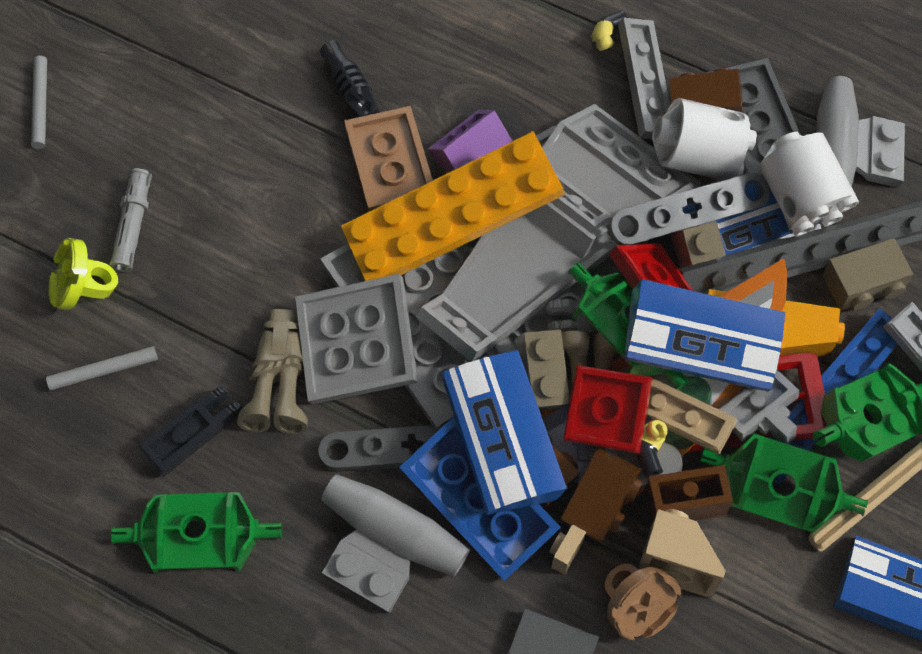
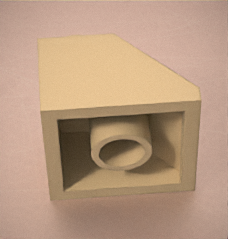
M658 509L647 537L638 570L646 567H661L677 580L681 589L712 598L723 580L726 570L698 522L688 519V515L679 510L667 509L663 511Z

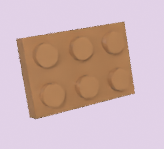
M411 106L344 120L346 134L368 212L433 181Z

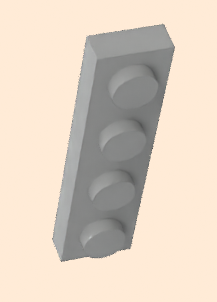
M623 18L618 27L639 138L652 139L653 128L657 118L667 113L670 106L654 21Z

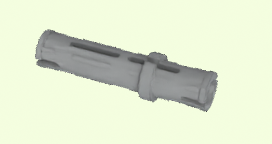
M134 168L130 170L125 196L121 197V217L113 254L109 266L118 272H131L133 269L144 213L148 211L149 202L147 201V194L152 174H149L144 169Z

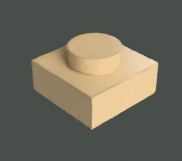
M572 524L567 535L559 533L549 552L555 555L551 568L564 575L566 574L583 544L586 534L584 530Z

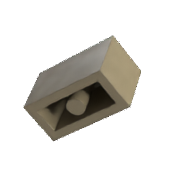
M895 238L832 258L822 274L840 311L851 307L854 310L865 308L875 299L884 296L886 299L895 298L906 291V286L914 275Z
M561 329L523 333L515 339L516 351H519L539 410H556L569 405L570 398Z

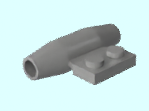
M845 76L829 78L825 83L817 114L816 133L824 134L851 187L855 171H857L867 181L898 188L904 181L905 123L876 116L859 120L853 81Z
M336 474L330 480L322 495L321 501L356 529L341 539L322 573L389 613L409 581L410 561L455 577L467 558L469 549L434 520L379 489Z

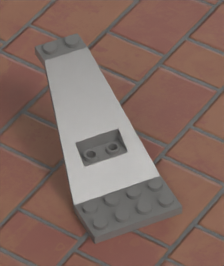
M593 104L560 121L542 147L564 189L565 195L482 235L443 294L423 305L417 318L427 325L431 331L438 334L454 347L458 353L465 356L471 362L475 361L546 307L547 303L555 300L574 285L577 281L568 274L569 269L573 265L580 262L589 273L610 256L609 253L616 246H621L615 244L607 234V220L612 213L698 188L701 182L688 172L662 167L659 164L654 147ZM626 217L620 219L618 227L622 235L629 237L632 235V231H634V225Z

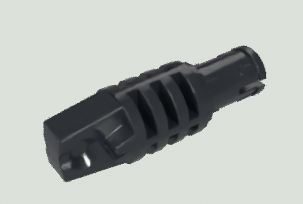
M332 40L328 42L333 49V53L324 44L320 49V54L331 69V81L345 104L357 117L380 113L372 93V88L358 65L347 59L338 41Z

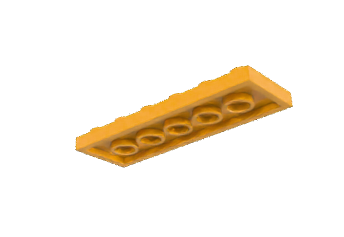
M534 131L341 225V228L365 281L395 274L403 275L564 196L565 192Z

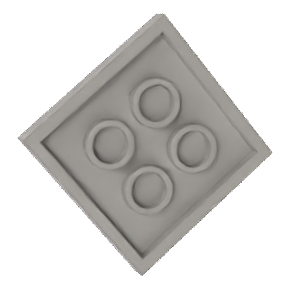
M400 274L295 297L309 403L318 404L418 383L404 281Z

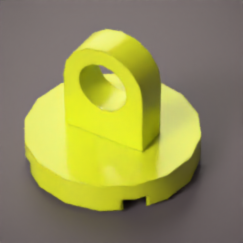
M66 238L59 245L54 255V263L59 265L56 270L57 273L51 272L49 276V300L53 307L61 310H72L80 296L104 299L109 297L117 286V273L108 264L89 260L86 244L83 240ZM91 275L100 277L106 285L97 283Z

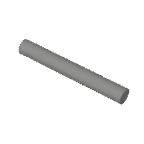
M35 56L33 59L31 146L35 149H43L45 147L47 58L44 56Z
M152 346L46 377L51 391L156 361L158 357L155 347Z

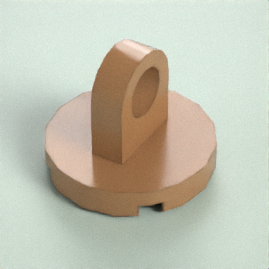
M621 564L610 571L605 581V590L611 597L608 604L607 619L612 628L627 640H636L634 637L641 635L644 638L655 635L666 627L674 617L679 606L676 603L677 594L681 597V588L677 580L661 567H646L638 570L632 564Z

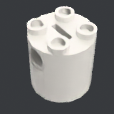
M682 98L675 99L669 106L667 113L657 118L652 133L657 158L662 167L719 180H727L743 175V162L746 153L753 150L757 137L756 131L750 130L749 118L745 113Z
M798 132L786 134L772 144L759 165L795 237L810 232L814 229V225L822 222L824 227L840 221L844 217L841 212L847 211L859 204V200L823 133H813L805 136L799 135Z

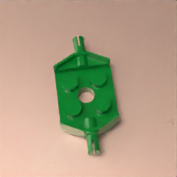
M578 262L568 271V274L578 282L583 291L573 318L577 319L582 313L624 359L629 322L625 314L629 315L633 289L622 273L616 272L602 277L599 275L592 277L581 263ZM625 360L630 365L626 373L641 376L657 375L659 373L664 375L677 390H680L689 382V379L681 372Z
M890 363L880 370L840 388H834L823 397L821 413L827 425L825 428L815 431L813 439L816 440L826 436L817 441L816 444L823 447L832 441L834 443L837 442L846 456L863 462L922 432V382L915 385L913 381ZM863 410L870 413L873 423L867 421Z
M756 432L744 440L730 455L717 454L704 448L700 464L711 467L725 466L733 499L732 507L803 530L814 532L836 510L841 511V508L864 516L865 508H867L868 500L848 495L845 491H842L835 457L831 456L830 458L760 436ZM782 473L792 476L795 481L793 490L787 494H780L772 487L773 479Z
M239 492L154 495L147 503L139 522L134 523V527H112L111 542L112 544H139L154 574H159V570L234 568L236 572H240L256 541L266 538L282 539V522L259 523L258 519L253 518ZM195 520L203 521L206 524V529L201 536L191 538L185 535V528L190 522Z

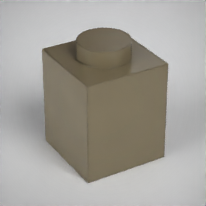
M717 221L670 233L679 268L726 256Z

